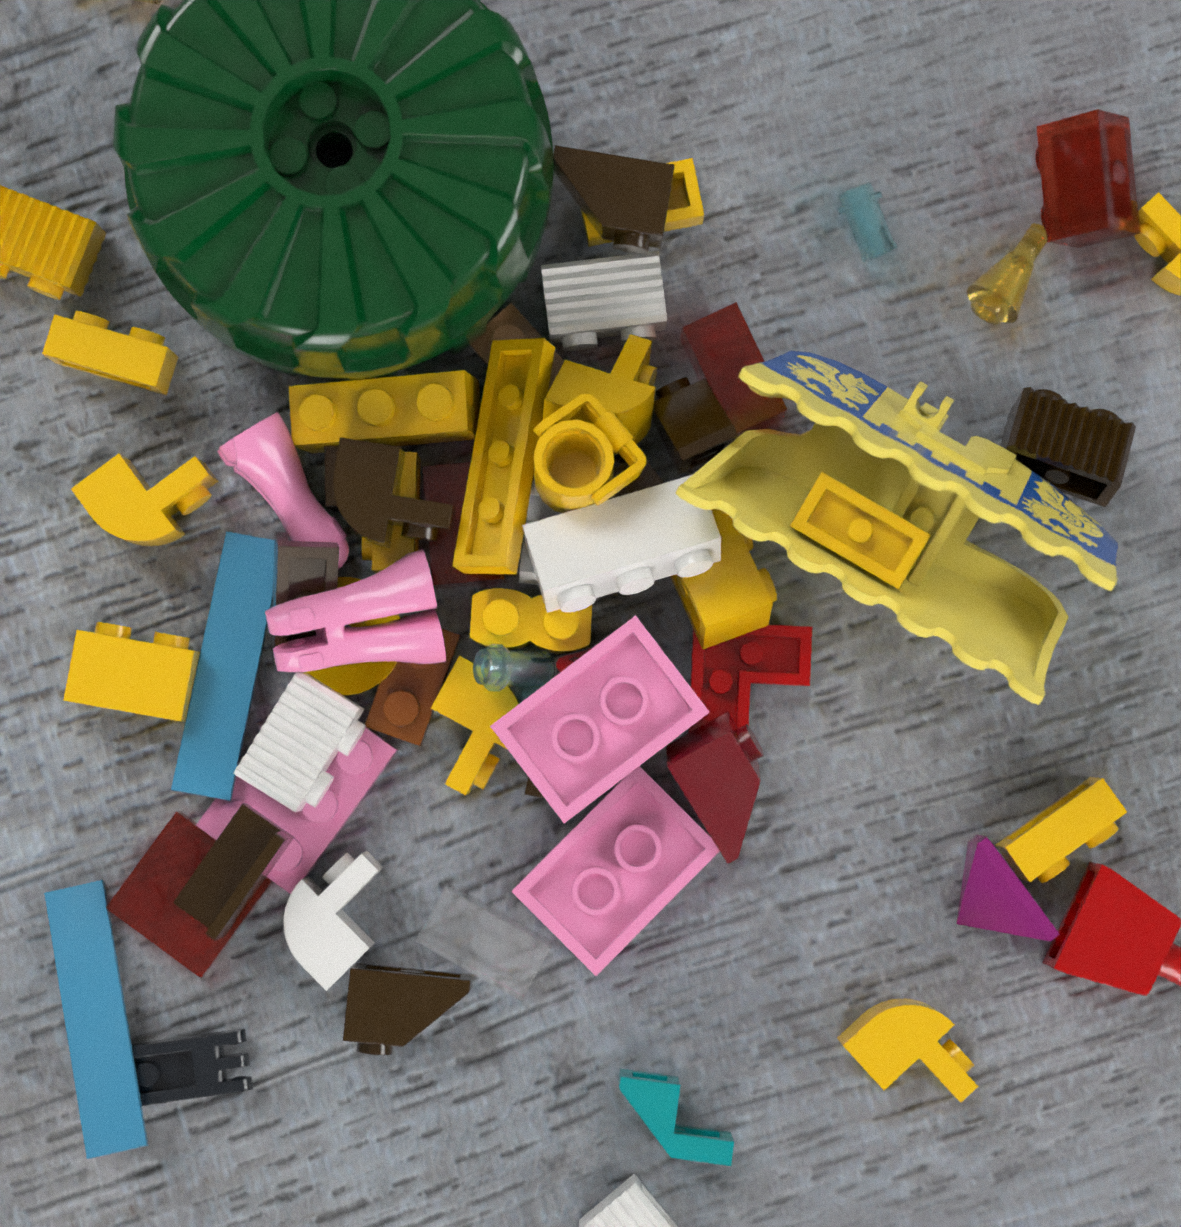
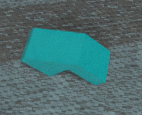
M620 1068L619 1090L671 1158L731 1166L734 1148L731 1132L676 1124L681 1086L678 1076Z

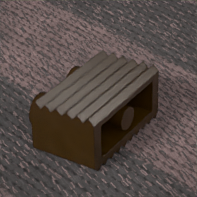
M1032 387L1023 388L1009 412L1000 446L1017 455L1015 458L1017 461L1052 484L1062 493L1106 508L1122 485L1136 426L1133 422L1125 423L1109 410H1090L1088 407H1079L1077 403H1068L1066 399L1054 391L1047 389L1034 391Z

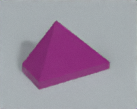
M977 834L970 839L967 844L956 924L1051 941L1057 937L1059 932L988 837Z

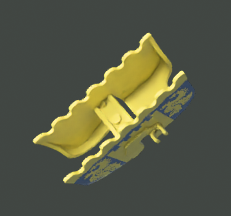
M789 351L768 361L744 367L738 377L747 383L752 391L768 398L777 397L793 400L797 405V410L808 419L814 421L815 424L811 430L802 434H790L773 429L745 431L683 484H680L676 494L684 501L700 509H718L727 513L733 519V526L746 537L760 542L770 540L780 544L787 550V557L801 569L815 574L826 572L835 576L842 582V589L847 595L856 601L870 606L882 604L896 613L898 622L911 633L924 638L937 636L945 640L952 646L953 654L960 661L974 669L985 670L991 668L1000 672L1007 678L1008 684L1014 692L1031 703L1039 705L1045 696L1044 683L1054 648L1069 617L1060 600L1036 579L966 539L979 518L992 523H1008L1021 532L1023 539L1030 546L1046 555H1063L1071 559L1078 565L1080 572L1086 578L1109 591H1112L1117 583L1116 557L1118 542L1080 506L1052 484L1015 459L1017 455L979 436H972L967 445L964 446L941 433L940 431L949 416L947 412L954 400L946 396L939 410L926 402L923 406H920V396L928 387L922 381L918 383L908 400L884 384L845 364L811 352ZM821 472L931 535L899 589L790 526Z

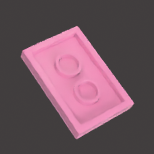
M635 615L490 727L562 822L566 823L707 715L709 710Z
M366 727L350 754L346 756L338 751L326 772L334 776V780L320 803L316 807L306 803L302 811L299 812L292 811L236 776L231 801L215 798L196 826L217 840L242 803H247L294 836V839L267 877L291 894L300 880L307 877L398 749Z
M639 766L624 777L511 892L597 976L717 855L719 849L712 838Z

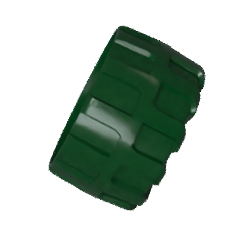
M183 0L176 9L163 4L154 13L137 41V54L141 65L134 82L130 102L115 106L113 148L124 166L126 194L130 210L127 217L148 261L163 285L198 324L224 344L278 372L293 377L302 374L327 378H349L350 380L398 376L399 370L428 361L445 351L456 355L486 332L488 320L507 300L518 283L526 281L541 245L553 190L554 157L548 111L530 58L511 22L499 13L489 10L480 0ZM342 144L353 150L351 159L344 166L329 168L322 164L323 154L334 145Z

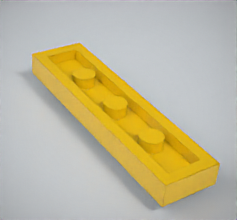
M545 338L492 340L452 565L464 574H517L524 535L522 525L526 523L534 476L533 454L539 439L534 429L543 421L544 399L548 393L555 347Z

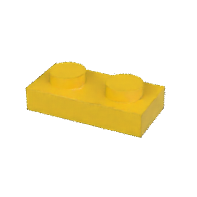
M823 472L819 475L790 525L792 528L897 589L902 585L931 536L929 533Z

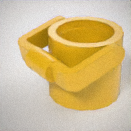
M589 393L578 395L541 421L534 429V432L539 437L533 454L535 489L542 501L559 513H566L592 504L597 506L602 504L638 478L646 465V456L634 443L635 437L611 410L607 411L599 400ZM583 411L593 424L578 419H569ZM613 451L616 454H620L630 466L615 478H613Z

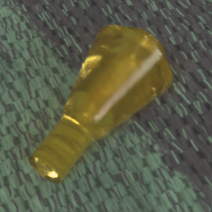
M1032 223L1014 251L1008 252L967 288L966 293L971 301V309L983 321L998 325L1001 322L1014 323L1017 320L1034 269L1033 263L1051 237L1050 232L1044 226Z

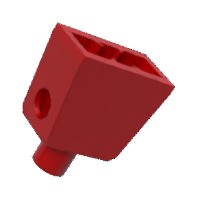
M1089 862L1057 930L1059 935L1053 939L1042 963L1062 973L1147 996L1150 993L1157 976L1181 986V947L1173 943L1181 927V918L1111 868L1103 864Z

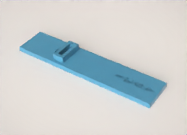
M226 531L172 782V791L231 801L236 775L233 773L239 765L268 626L265 611L272 607L275 540Z
M103 880L46 892L44 895L86 1158L92 1159L148 1146L105 883Z

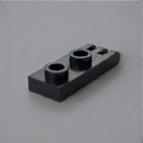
M245 1029L132 1044L142 1106L237 1093L253 1089L252 1076H237L229 1079L227 1077V1069L250 1065L248 1052L224 1054V1045H238L247 1041Z

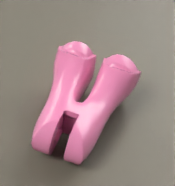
M278 412L219 447L217 453L225 465L233 467L234 472L247 480L273 508L290 541L338 543V569L344 565L349 553V546L346 540L347 535L335 517H331L316 500L309 488L289 429Z
M423 549L406 554L392 565L363 580L334 590L293 599L265 611L268 630L271 635L284 636L311 630L316 631V636L295 639L273 648L277 671L309 672L341 665L379 661L415 664L446 662L442 629L435 611L437 603L433 582ZM422 611L386 623L364 627H345L347 624Z

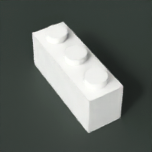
M692 475L609 499L598 506L592 504L522 525L527 550L547 613L561 609L562 612H576L592 605L598 597L618 591L623 595L636 594L650 588L655 580L678 574L680 577L696 576L709 570L713 563L721 561V536L712 510L700 509L684 501L676 494L680 484H683Z

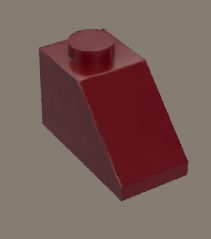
M726 712L668 744L666 752L668 769L725 861L729 864L738 859L761 782L758 759L763 757L764 753L750 727L746 724L738 728L730 713Z

